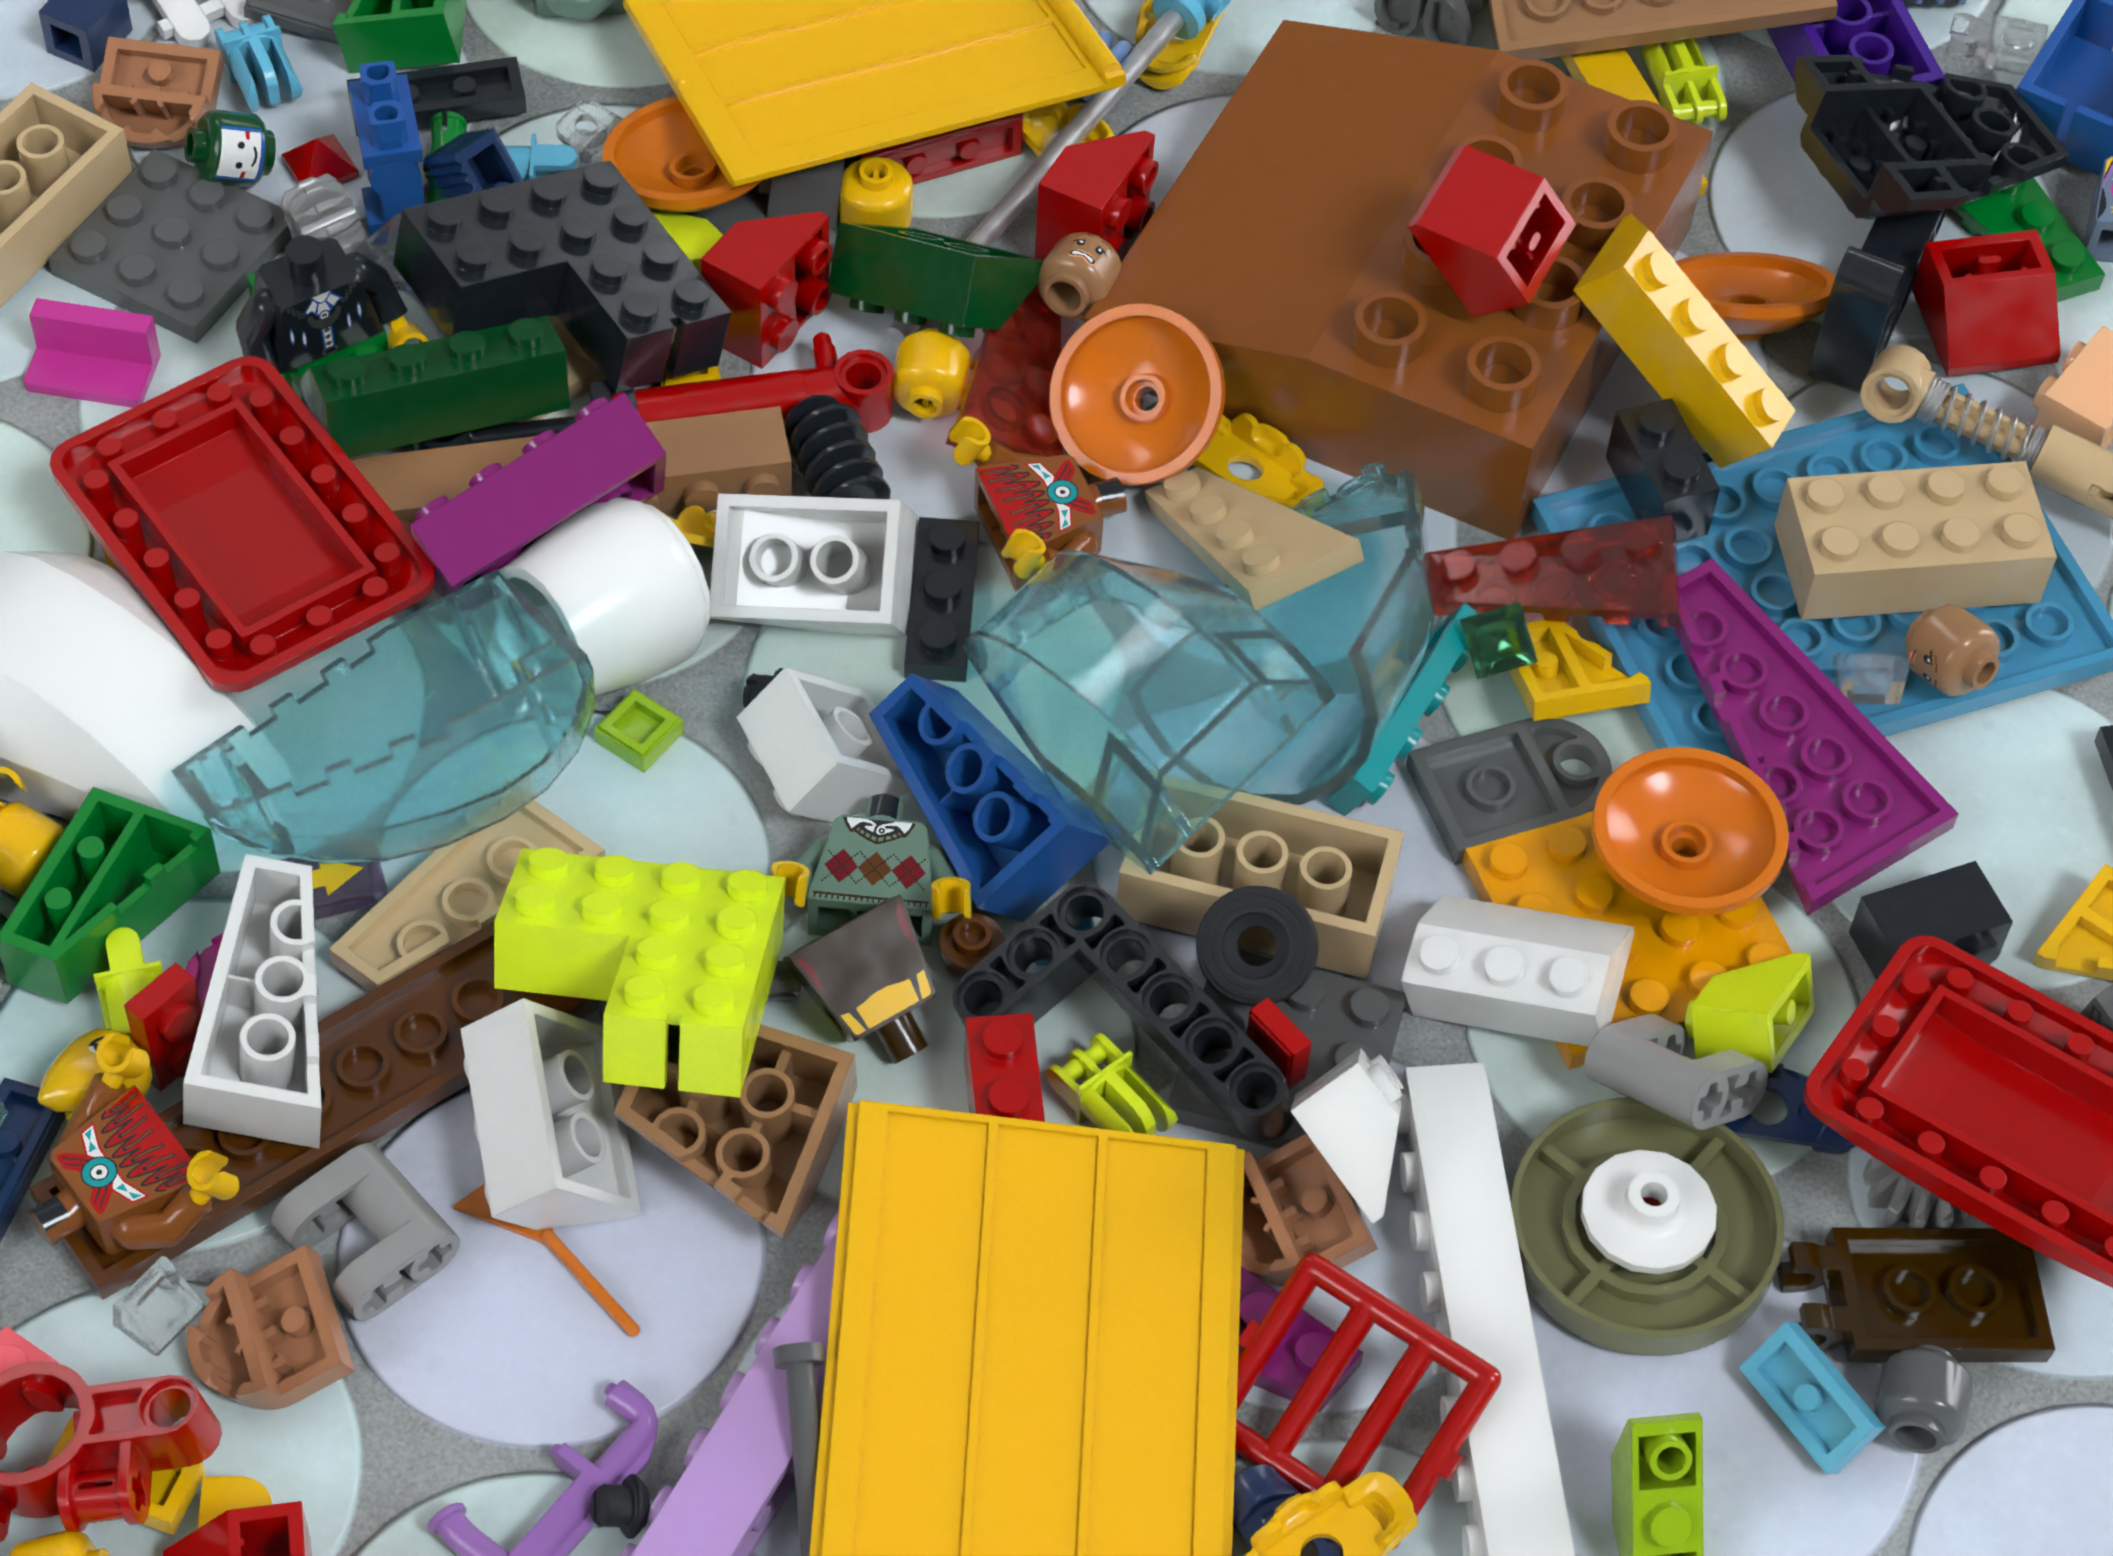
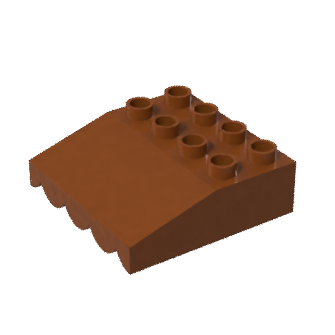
M1283 20L1122 260L1121 270L1105 298L1094 302L1084 317L1083 325L1094 316L1106 310L1127 304L1157 305L1186 317L1208 337L1220 359L1225 379V404L1223 410L1225 417L1233 421L1239 414L1249 413L1257 419L1258 423L1269 424L1281 431L1289 442L1301 448L1307 459L1514 542L1530 513L1532 499L1538 498L1622 350L1573 289L1622 218L1631 213L1651 231L1664 249L1674 258L1691 228L1713 131L1674 117L1666 108L1657 103L1646 100H1629L1568 77L1556 66L1542 60H1523L1493 49ZM1458 146H1471L1544 177L1576 222L1571 234L1528 305L1472 317L1408 228L1412 218ZM1155 390L1147 392V394L1158 398Z

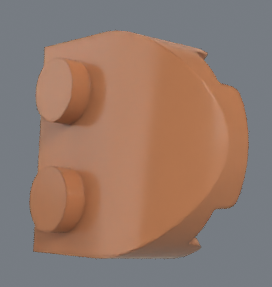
M108 37L100 83L93 82L92 84L94 108L99 117L124 129L127 145L149 149H167L183 146L187 130L190 127L196 128L205 112L216 110L225 57L221 50Z
M1307 1133L1259 1159L1250 1150L1245 1152L1242 1267L1266 1283L1283 1287L1305 1254L1317 1253L1338 1267L1343 1268L1378 1249L1355 1199Z
M307 1245L295 1249L248 1276L242 1275L233 1268L225 1271L205 1291L210 1301L202 1313L198 1326L190 1325L188 1327V1356L191 1366L199 1379L228 1399L250 1408L275 1410L291 1406L355 1371L319 1253Z

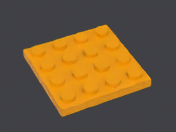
M1593 811L1571 819L1466 848L1462 864L1481 901L1634 927L1635 934L1611 1024L1645 1014H1656L1681 1025L1685 1029V1016L1689 1002L1698 997L1713 975L1793 954L1761 896L1739 909L1721 914L1701 916L1666 911L1652 906L1629 893L1609 874L1598 856L1592 836ZM1682 852L1676 853L1683 857H1690L1689 855ZM1554 1041L1569 1070L1584 1065L1588 1047Z

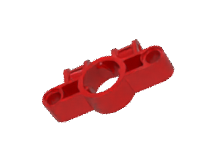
M45 1361L21 1364L0 1373V1460L6 1456L7 1440L19 1425L33 1415L43 1411L62 1412L64 1408H76L79 1410L73 1412L75 1435L61 1454L42 1467L32 1466L25 1469L22 1473L0 1471V1542L4 1541L8 1534L11 1513L27 1518H48L60 1515L61 1522L68 1532H82L86 1529L88 1523L125 1519L129 1525L145 1523L150 1507L152 1472L190 1467L202 1463L219 1446L222 1436L221 1424L193 1382L183 1376L166 1375L88 1386L83 1378L71 1368ZM185 1417L181 1422H179L176 1425H173L176 1421Z

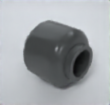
M1919 1345L1914 1349L1900 1351L1893 1354L1883 1366L1875 1402V1415L1886 1427L1883 1431L1888 1434L1891 1442L1899 1448L1919 1454L1939 1451L1942 1447L1956 1442L1965 1431L1972 1396V1377L1963 1364L1941 1347Z

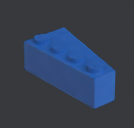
M911 673L868 714L959 877L970 882L971 898L977 908L1023 922L1113 840L958 690Z

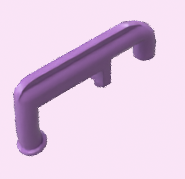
M621 1380L617 1385L609 1383L606 1386L604 1393L608 1397L605 1401V1406L627 1421L629 1425L595 1464L565 1442L562 1446L560 1444L552 1446L549 1454L556 1459V1466L572 1477L574 1481L510 1553L471 1523L465 1516L467 1509L463 1503L450 1504L437 1512L429 1521L428 1530L432 1534H439L443 1541L459 1556H569L596 1525L590 1513L592 1493L603 1483L622 1485L623 1480L629 1474H637L639 1476L649 1465L658 1430V1418L653 1404L642 1392L625 1380Z

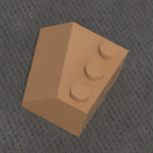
M668 1024L667 1082L665 1089L625 1085L614 1110L615 1117L784 1240L812 1203L847 1115L848 1102H852L856 1092L855 1054L760 1024L740 1098L678 1091L680 1026Z

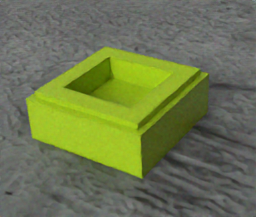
M634 688L594 728V738L596 743L645 773L684 733V722L681 717Z

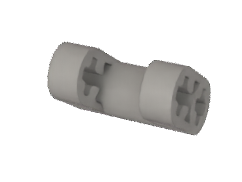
M1645 1014L1601 1028L1589 1044L1584 1062L1586 1076L1591 1080L1698 1130H1705L1749 1115L1761 1101L1768 1081L1766 1065L1737 1050H1725L1694 1060L1685 1057L1688 1039L1686 1030L1681 1025L1656 1014Z
M364 1143L354 1147L295 1187L282 1198L271 1215V1223L294 1250L303 1245L312 1248L356 1217L379 1241V1243L347 1265L338 1275L333 1285L334 1295L352 1316L360 1321L371 1319L382 1313L437 1274L451 1261L460 1246L458 1235L373 1143Z

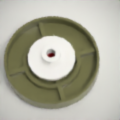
M1629 1097L1593 1102L1579 1107L1551 1123L1538 1135L1523 1156L1516 1172L1510 1195L1528 1292L1548 1315L1572 1333L1591 1343L1622 1353L1642 1356L1677 1355L1710 1346L1729 1336L1740 1328L1762 1303L1769 1290L1782 1253L1784 1217L1779 1194L1765 1165L1746 1142L1724 1124L1705 1130H1698Z

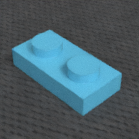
M1785 1321L1739 1367L1740 1371L1827 1475L1841 1472L1886 1428L1798 1322Z

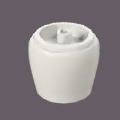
M616 497L608 502L595 503L563 521L496 571L491 587L493 612L501 637L515 664L533 687L549 700L564 705L638 685L677 667L697 652L711 618L709 589L702 566L689 541L674 522L653 505L623 497Z

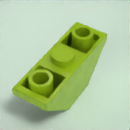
M1699 1412L1628 1419L1611 1455L1612 1524L1619 1556H1704L1702 1416Z

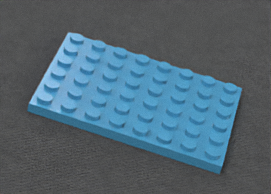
M1963 383L1955 385L1958 388L1957 393L1963 396L1969 393ZM1862 410L1784 431L1771 449L1721 469L1707 452L1702 453L1720 487L1709 533L1706 536L1651 548L1615 477L1532 499L1529 515L1601 647L1612 653V667L1627 677L1641 672L1651 681L1650 703L1637 704L1634 707L1657 749L1692 747L1713 751L1734 759L1661 602L1664 584L1711 558L1884 737L2113 671V619L2042 507L2041 509L2057 559L2040 603L1964 608L1991 626L1999 636V669L1990 684L1982 689H1975L1973 692L1961 697L1947 696L1915 675L1909 668L1906 657L1907 648L1905 647L1906 633L1912 622L1924 611L1813 620L1800 619L1774 526L1787 478L2013 462L2010 457L2002 460V453L1994 449L1987 453L1986 446L1979 442L1972 446L1971 439L1964 435L1957 439L1956 432L1949 428L1942 432L1941 425L1934 421L1931 425L1923 423V420L1919 421V419L1913 417L1912 421L1907 419L1899 423H1886L1871 416L1867 410Z

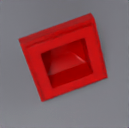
M334 134L316 138L281 154L282 161L297 183L312 176L317 178L327 173L336 178L341 184L360 177L359 170Z

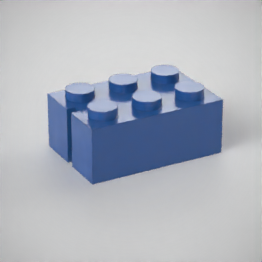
M2073 0L2022 78L2016 91L2070 154L2066 162L2096 175H2100L2105 159L2113 156V0Z

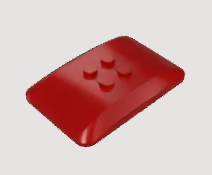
M243 356L230 360L66 440L57 446L51 454L50 469L55 482L117 569L164 623L198 667L205 680L215 689L224 692H242L253 688L421 601L431 593L436 584L435 566L411 537V533L277 369L266 359L256 356Z
M1921 935L1908 939L1897 950L1810 1073L1803 1091L1804 1103L1811 1114L1841 1136L1936 1196L2043 1255L2113 1288V1032L1945 940L1934 936Z

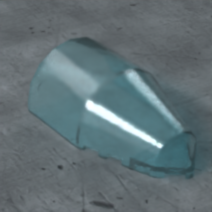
M1383 462L1366 464L1360 467L1363 475L1341 485L1334 495L1329 496L1327 489L1321 488L1304 497L1292 508L1294 511L1359 539L1364 556L1363 562L1255 612L1226 584L1215 594L1212 589H1203L1191 600L1129 695L1139 719L1168 760L1197 781L1294 805H1301L1340 790L1366 762L1424 659L1434 620L1427 519L1423 496L1413 473L1402 470L1394 476L1387 473Z

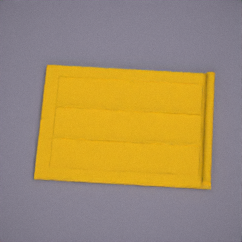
M622 0L625 11L732 188L1126 86V73L1123 71L1121 64L1074 0Z
M860 1100L859 1104L848 1102L809 1556H1232L1245 1150L1236 1149L1234 1144L866 1100Z

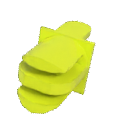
M1695 38L1685 39V41L1665 42L1664 49H1662L1660 43L1643 46L1641 49L1642 59L1659 96L1658 102L1661 106L1666 108L1674 117L1690 120L1695 125L1701 124L1705 117L1713 116L1716 121L1726 119L1727 102L1716 78L1719 67L1718 65L1707 66Z
M122 927L113 930L106 938L110 971L95 973L93 976L99 995L104 1029L122 1032L124 1035L130 1036V1040L133 1041L124 1004L161 975L163 968L161 960L145 963L137 932L133 929Z
M1097 1033L1091 1037V1046L1086 1050L1082 1051L1077 1048L1068 1054L1069 1062L1062 1067L1053 1064L1045 1071L1046 1077L1053 1089L1076 1112V1122L1078 1124L1088 1119L1096 1128L1155 1135V1130L1166 1132L1178 1121L1176 1112L1132 1069L1133 1053L1129 1050L1123 1054L1102 1033ZM1103 1062L1106 1067L1101 1070L1098 1065ZM1081 1078L1084 1083L1079 1086L1075 1081Z

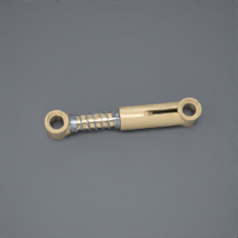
M1893 345L1882 350L1876 357L1862 384L1860 392L1862 404L1871 416L1886 423H1899L1907 419L1912 421L1913 417L1919 419V421L1923 420V423L1931 425L1934 421L1941 425L1942 432L1949 428L1956 432L1957 439L1964 435L1971 439L1972 446L1979 442L1986 446L1987 453H1990L1993 449L2002 453V460L2011 457L2017 460L2016 462L2026 461L2032 482L2113 519L2112 451L2054 424L2047 430L2045 427L2041 428V425L2036 426L2034 429L2032 421L2023 424L2018 421L2017 414L2008 417L2002 414V407L1995 410L1987 407V399L1978 403L1972 400V392L1965 396L1957 393V386L1950 388V382L1946 383V380L1942 381L1941 378L1934 377L1936 372L1931 370L1929 361L1923 353L1914 347ZM1884 378H1898L1906 384L1908 390L1900 391L1893 389Z

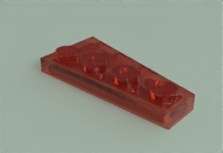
M1036 285L1001 329H982L984 333L982 343L974 353L970 369H972L968 386L961 394L957 406L959 414L956 423L951 427L949 433L962 418L966 416L973 417L981 421L988 428L991 440L1012 451L1050 457L1063 455V445L1058 438L1057 430L1053 426L1049 403L1051 378L1061 353V316L1046 305L1040 297ZM949 436L947 437L945 444L953 447L958 445V443L952 442Z
M1672 515L1429 552L1430 602L1435 615L1449 616L1465 602L1484 618L1512 619L1516 612L1540 613L1543 615L1544 621L1569 622L1570 615L1602 616L1604 624L1630 625L1632 618L1658 619L1660 627L1682 628L1677 540Z

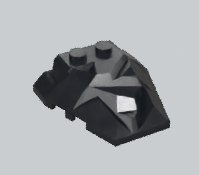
M1850 55L1799 56L1794 66L1796 99L1808 115L1800 133L1801 147L1856 219L1908 216L1928 211L1955 209L2063 167L2070 155L2011 84L1945 73L1940 85L1930 84L1928 82L1911 80L1914 74L1913 67L1895 64L1890 76L1869 73L1863 66V58Z

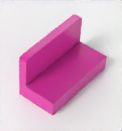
M36 298L29 314L37 348L24 377L25 388L28 392L130 408L143 403L161 357L153 316Z

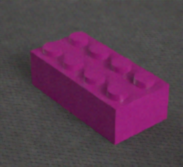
M625 393L611 401H608L606 397L592 401L576 414L575 420L577 422L558 434H555L553 430H547L537 435L523 447L522 452L524 455L504 467L500 463L487 466L471 478L468 483L470 488L451 500L447 496L438 497L427 503L416 513L415 518L417 521L410 525L411 537L435 566L436 584L434 590L455 620H458L491 599V587L496 571L566 519L595 503L608 502L616 497L644 503L664 490L666 452Z

